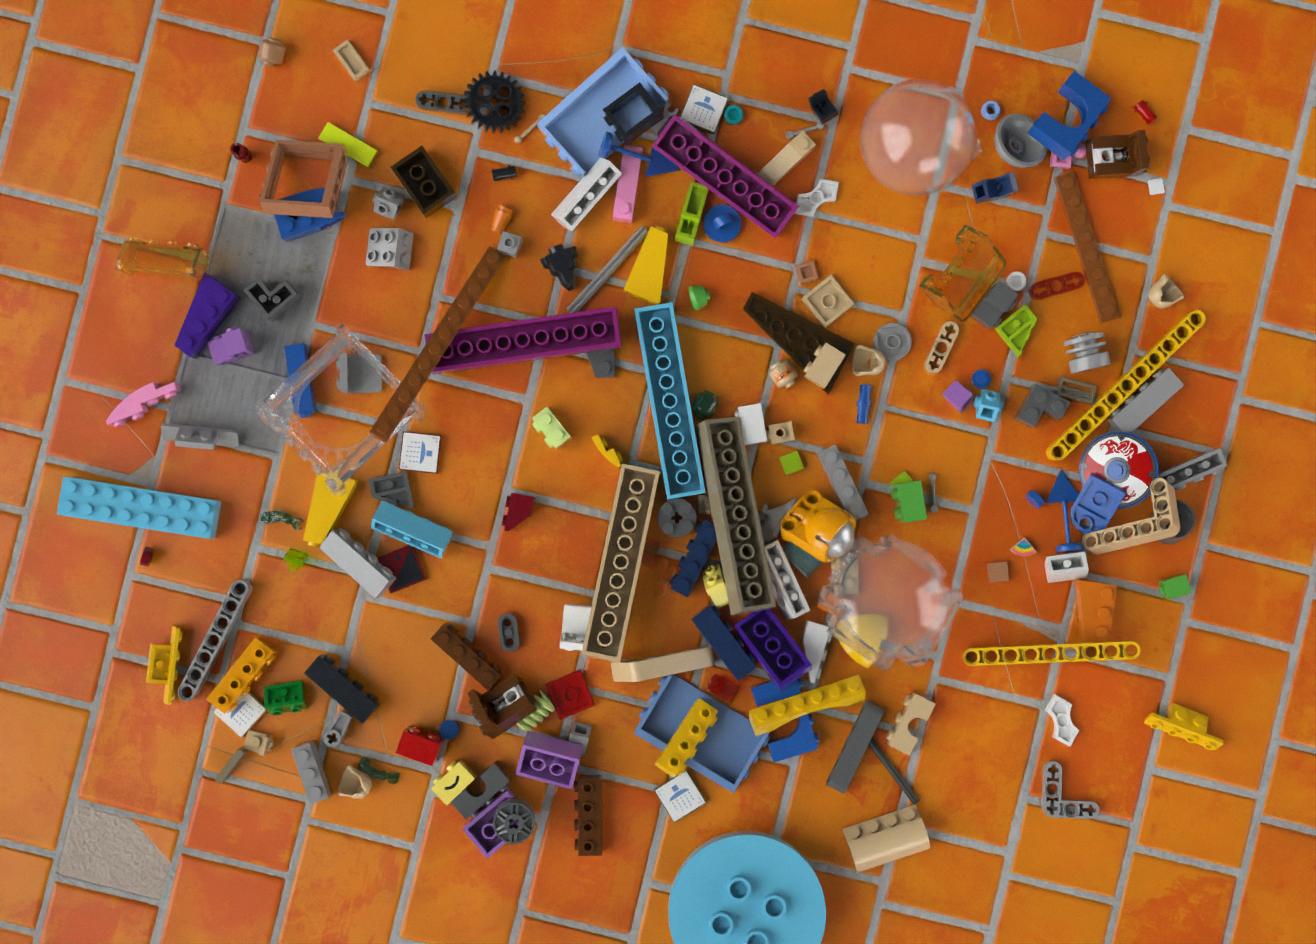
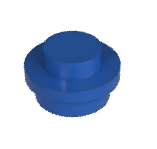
M977 370L972 375V384L979 389L986 388L991 382V376L986 370Z

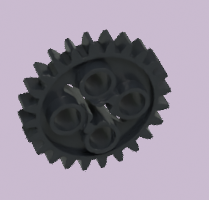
M494 70L490 76L489 72L486 71L485 77L479 73V80L472 78L473 85H467L470 91L464 92V95L468 97L463 99V103L468 104L464 107V110L470 111L466 117H473L471 124L479 123L477 129L484 126L485 132L491 128L493 134L496 129L502 133L503 127L509 131L510 124L516 126L515 119H521L518 113H524V109L521 106H525L526 102L520 99L524 98L525 95L519 94L522 87H515L517 80L511 82V75L504 78V72H501L500 76H497L496 70ZM485 88L490 94L483 96L480 93V89ZM499 90H506L509 96L502 97L499 94ZM492 99H495V101L497 102L496 106H494L493 102H491ZM485 107L489 110V114L483 115L479 109ZM499 109H506L508 111V115L502 116L499 113Z

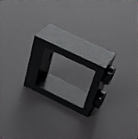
M640 82L603 109L605 114L603 119L609 127L614 126L616 129L614 133L619 141L624 140L627 145L664 119L662 111ZM639 96L651 114L625 132L612 114Z

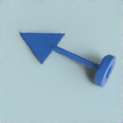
M605 132L598 157L606 158L611 149L648 161L645 177L680 171L671 160L653 147L650 157L611 145L613 135L610 132Z
M1061 470L1046 500V503H1062L1066 543L1057 545L1056 553L1079 552L1084 550L1081 543H1071L1067 502H1075L1079 495Z

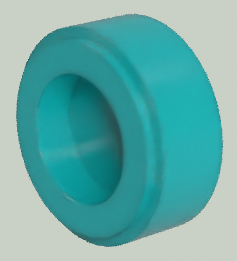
M731 105L726 108L724 119L729 125H738L743 119V111L739 106Z

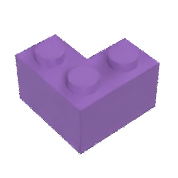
M237 327L226 329V333L212 338L213 341L207 342L214 364L218 366L256 354L249 332Z

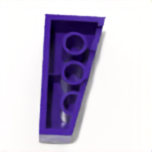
M205 272L174 346L189 357L196 359L241 297Z

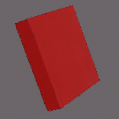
M581 669L545 684L559 720L595 706Z

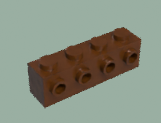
M443 624L431 637V640L485 689L489 690L503 675L500 672L501 668L494 662L491 664L481 650L474 649L471 646L473 643L465 636L462 638L452 624Z
M578 775V780H574V792H578V800H574V812H578V819H575L574 822L575 831H578V839H575V850H578V856H602V775Z

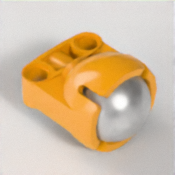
M811 490L803 495L782 519L780 525L781 536L785 541L792 542L817 560L828 563L844 555L852 547L856 521L850 513L823 498L819 492Z

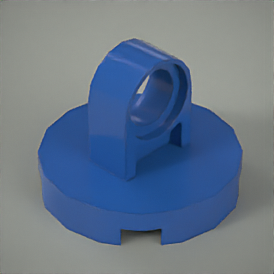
M720 204L713 206L704 217L703 227L705 234L716 242L727 243L737 237L741 229L739 213L729 205Z

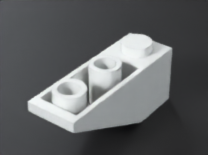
M807 620L801 639L804 655L812 664V670L808 672V678L811 683H815V680L820 678L822 670L819 668L820 662L825 660L827 650L824 649L826 642L829 643L831 640L832 632L829 626Z

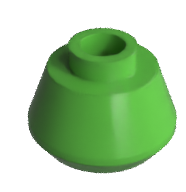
M691 285L688 288L693 309L698 311L708 304L707 300H710L708 289H704L703 286Z

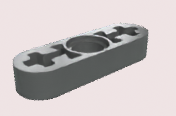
M421 91L415 98L416 104L422 110L462 115L469 112L465 111L464 107L460 109L458 105H454V109H451L453 105L452 99H454L455 103L460 104L464 98H468L464 95ZM424 96H426L428 100L433 101V97H435V107H433L432 102H426L425 105H423L420 99H423ZM441 98H447L449 104L447 107L441 108L438 105V101Z

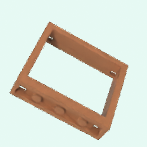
M276 140L274 149L271 150V161L267 164V176L263 179V191L259 195V205L262 207L264 214L333 218L347 160L344 144ZM285 157L332 160L322 203L274 200Z

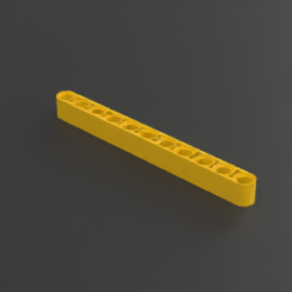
M1194 310L1185 314L1047 447V457L1053 461L1062 460L1203 326L1206 320L1205 314L1200 310ZM1192 315L1197 317V324L1192 323ZM1178 328H1181L1184 332L1182 338L1177 334ZM1165 341L1170 344L1169 351L1163 347ZM1151 354L1156 357L1155 364H1152L1150 362L1149 358ZM1137 368L1143 371L1142 377L1136 375ZM1123 381L1129 384L1127 391L1122 388ZM1110 394L1114 395L1115 397L1114 404H1111L1108 401V396ZM1096 407L1100 408L1102 411L1100 417H1097L1094 414V410ZM1083 420L1088 424L1087 430H1083L1080 426ZM1069 433L1074 436V442L1072 444L1068 443L1067 441V435ZM1054 447H1058L1060 449L1061 453L1059 457L1054 456Z

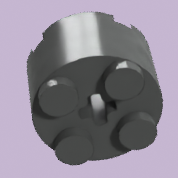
M671 499L661 506L658 512V523L662 531L667 535L682 537L690 533L694 528L696 512L693 506L686 500ZM675 512L682 516L679 523H675V520L671 519Z

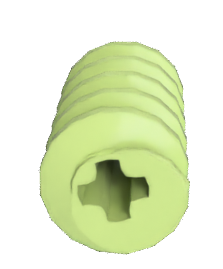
M540 691L541 697L534 695L535 705L538 710L517 723L526 732L527 730L532 732L531 726L537 727V721H543L542 715L548 717V710L551 712L555 710L551 700L542 691Z

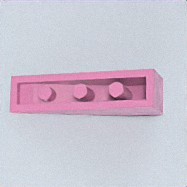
M624 145V149L639 154L643 152L641 147ZM627 154L622 155L620 167L622 174L618 179L613 221L632 223L641 159Z

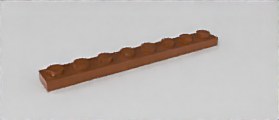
M1074 171L1054 178L1099 321L1103 323L1119 318V310Z

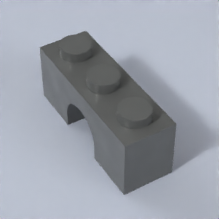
M497 761L480 775L486 785L485 792L475 794L466 787L451 801L452 805L465 819L470 816L473 819L480 813L481 810L479 808L484 803L489 805L495 799L494 794L498 791L502 793L510 786L508 782L511 777Z

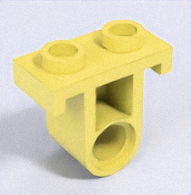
M719 564L708 566L702 571L706 592L711 596L718 609L729 604L724 575Z

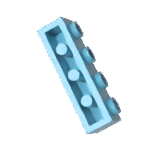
M384 501L380 503L371 523L372 529L438 558H442L453 531L445 526H439L427 518H421L414 515L411 511L400 509L393 503Z

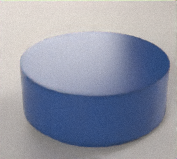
M1030 490L1025 495L1026 499L1038 509L1044 504L1043 498L1033 490Z
M454 720L444 721L439 728L440 735L447 740L455 738L459 733L457 722Z

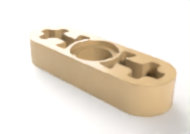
M948 321L941 326L924 363V368L928 373L935 374L942 369L959 333V327L955 322ZM949 326H952V330L954 331V333L949 334L947 338L951 341L949 342L946 339H941V336L945 337L947 334V330H945V327L948 328ZM939 342H943L947 346V350L944 353H939L936 349ZM936 356L943 357L942 360L940 358L937 359L936 365H938V368L931 370L929 362H933Z

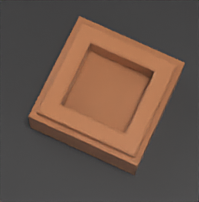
M814 260L795 266L800 285L819 279Z
M1006 561L987 563L989 583L1009 581Z

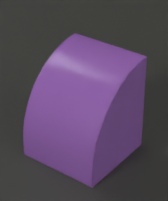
M956 380L943 393L944 398L960 413L974 400L973 394Z

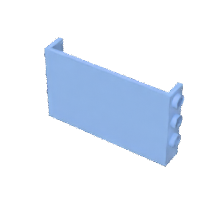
M623 47L537 123L539 130L547 137L545 139L547 144L551 148L554 146L557 148L559 157L564 162L568 161L572 165L570 169L576 176L581 175L584 177L600 159L598 154L606 131L613 135L611 145L620 147L625 142L624 140L619 141L614 133L616 131L614 126L609 127L603 119L605 116L603 109L639 82L660 110L669 102L667 91L662 86L659 88L655 84V78L649 72L646 74L642 69L643 65L637 58L633 59ZM637 96L612 115L623 130L627 132L649 116L651 112L640 97ZM610 149L607 157L610 156L614 152V150Z

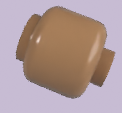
M272 37L262 40L258 57L263 60L264 65L274 67L275 64L283 62L286 47L282 44L283 41Z

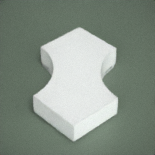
M820 179L814 190L806 194H798L796 203L800 207L795 214L813 217L816 209L821 204L835 202L839 182Z
M1054 694L1045 709L1054 722L1052 737L1070 747L1079 732V729L1073 725L1070 718L1072 704Z

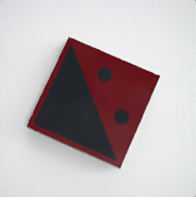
M411 545L377 558L378 562L383 567L389 568L393 572L392 575L396 577L395 581L388 588L390 594L427 579L415 547Z

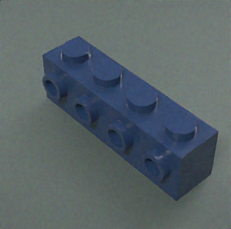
M705 519L703 523L699 521L694 531L697 535L694 540L690 539L686 547L689 551L686 557H681L677 565L680 569L677 574L673 573L669 584L672 585L670 589L686 597L689 596L717 540L714 524Z
M708 605L693 616L691 620L736 680L739 681L756 668L754 665L756 660L750 652L746 654L742 649L745 645L740 638L733 637L731 634L733 629L728 622L723 623L719 617L722 614L715 606L711 608Z

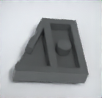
M407 471L369 479L372 498L415 508Z

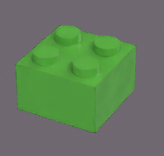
M921 481L894 484L890 492L892 500H895L896 508H894L895 519H898L900 523L927 519Z

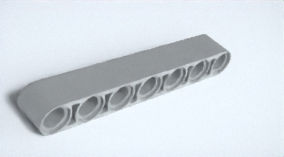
M237 580L231 585L178 689V696L181 700L190 701L200 694L252 592V584L248 580ZM240 583H243L246 588L243 594L238 591ZM231 600L235 601L237 604V607L234 611L231 610L229 607V603ZM222 618H225L228 621V625L226 628L222 627L220 624ZM213 635H216L219 638V643L217 645L212 643ZM204 652L210 655L209 662L204 661ZM196 669L201 672L200 679H197L194 676V671ZM186 687H190L192 689L193 693L191 697L186 695Z

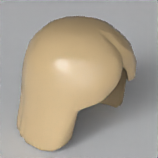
M1163 274L1148 292V298L1151 303L1160 309L1167 308L1184 298L1183 293L1167 274Z
M858 345L855 348L852 357V371L854 375H877L883 371L885 357L881 351L863 345ZM871 358V364L869 368L867 361Z
M348 765L341 778L338 795L355 799L365 798L372 787L370 776ZM358 780H360L359 788H358V786H357V781H358Z

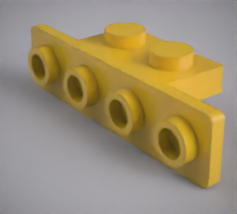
M172 626L170 645L150 644L146 682L165 684L163 702L167 705H171V701L175 699L173 684L178 676V670L175 667L176 662L180 659L178 642L182 640V631L177 626Z
M1172 703L1169 707L1168 718L1151 713L1144 720V723L1150 725L1151 728L1160 729L1172 736L1181 737L1190 743L1204 746L1208 750H1217L1224 742V740L1206 733L1208 716Z

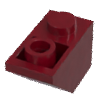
M511 493V496H507L505 507H508V513L503 516L502 526H505L504 531L512 530L532 516L535 497Z

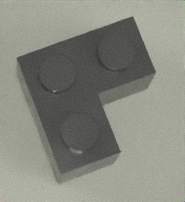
M256 278L243 289L265 317L272 322L302 298L291 283L286 280L271 291L263 280Z
M998 281L991 286L970 317L987 330L992 327L996 328L1002 320L1000 318L1003 312L1007 313L1017 303L1015 298L1018 294L1001 281Z
M1034 384L1031 385L1014 419L1029 428L1036 426L1042 413L1054 420H1060L1070 402L1042 386Z

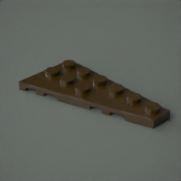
M751 292L743 311L802 370L805 369L809 361L813 363L817 357L814 353L819 345L823 346L825 343H828L845 354L844 359L829 383L822 389L829 395L855 343Z

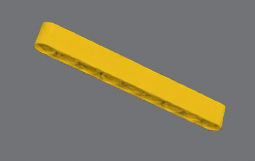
M1132 640L971 647L965 650L963 660L969 666L1125 660L1137 658L1140 655L1141 649ZM1130 644L1135 645L1137 648L1136 653L1133 655H1128L1125 651L1126 647ZM1109 645L1116 647V653L1112 656H1108L1105 653V649ZM1088 646L1096 648V654L1092 657L1085 654V649ZM1068 647L1076 649L1074 657L1070 658L1065 655V650ZM1048 648L1056 650L1057 653L1054 658L1046 657L1045 651ZM1034 649L1037 653L1036 657L1028 659L1025 656L1026 650ZM990 650L997 654V658L994 661L986 658V653ZM1008 650H1014L1017 653V657L1014 660L1007 659L1005 654ZM970 651L977 654V660L974 662L969 661L966 657Z

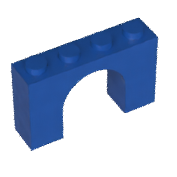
M1075 70L1058 90V93L1076 106L1081 117L1080 125L1077 127L1064 126L1043 112L1027 132L1062 160H1065L1069 155L1073 157L1079 149L1077 144L1079 142L1083 143L1088 137V129L1095 127L1099 121L1097 119L1098 115L1102 116L1109 108L1107 103L1111 99V97Z
M799 678L781 692L772 680L750 687L755 704L758 707L801 694L800 688H803L801 678ZM811 713L800 716L797 727L789 735L768 741L773 762L818 749L817 744L820 743L817 732L813 733L811 725H814Z

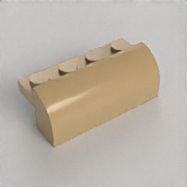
M916 805L843 829L857 873L931 848L925 825Z

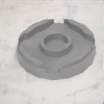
M898 323L883 325L876 331L873 337L874 349L881 351L887 361L902 359L908 354L912 344L910 332Z

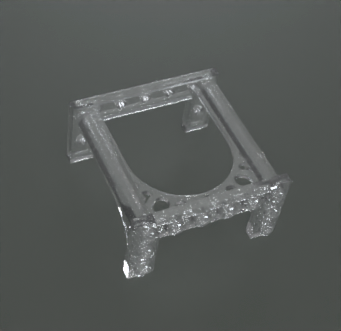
M343 323L337 328L338 333L266 399L262 400L260 398L254 403L259 419L266 426L269 425L276 433L281 432L285 436L283 440L290 447L295 446L299 450L297 452L299 457L303 461L309 460L313 464L311 469L318 476L322 474L326 478L327 488L334 495L338 493L340 496L347 492L345 485L351 476L385 443L370 434L359 443L344 448L328 447L316 442L306 433L299 418V402L304 389L346 349L352 355L357 352L394 391L397 390L401 383ZM292 397L295 400V403L293 405L290 403H285L287 400L290 402V399ZM416 398L390 439L413 417L419 423L425 419V407ZM285 408L294 411V415L290 418H283L279 413ZM294 421L297 424V427L295 429H292V425L285 423H290ZM308 437L309 440L307 442H304L303 438ZM318 449H321V450L324 451V454H323V456H322V460L320 459V458H321L320 454H319V453L316 454V451H317ZM331 452L337 455V463L334 466L327 464V456ZM341 453H348L349 455L344 457L345 460L342 462Z

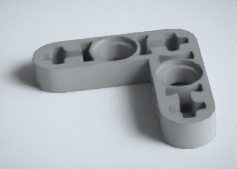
M1054 760L1045 762L1042 777V811L1044 814L1052 818L1093 819L1097 817L1100 810L1095 802L1091 800L1061 799L1062 767ZM1052 765L1057 768V771L1053 772V777L1057 778V781L1047 780V777L1051 778L1052 774L1048 771V768H1051ZM1052 783L1056 784V792L1049 794L1047 786ZM1047 797H1057L1056 800L1052 799V804L1056 807V809L1052 810V813L1047 809L1051 805V800L1047 799ZM1072 803L1076 809L1074 813L1068 814L1065 808L1068 804ZM1089 805L1094 808V811H1091L1090 814L1085 810H1080V807L1089 808Z

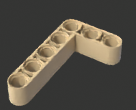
M1163 478L1154 479L1150 485L1154 517L1088 533L1082 539L1083 547L1094 554H1102L1177 535L1180 531V521L1174 487ZM1165 486V489L1160 492V489ZM1168 504L1167 508L1163 510V507ZM1171 522L1170 526L1165 529L1166 525ZM1152 527L1151 531L1147 533V530ZM1133 532L1132 536L1128 538V535ZM1115 536L1114 540L1110 542V539Z
M704 646L644 659L620 660V663H610L614 682H637L714 666L715 659L712 646Z

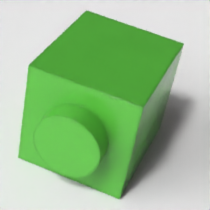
M1177 574L1158 580L1160 584L1158 590L1160 595L1164 596V599H1173L1192 593L1186 574Z

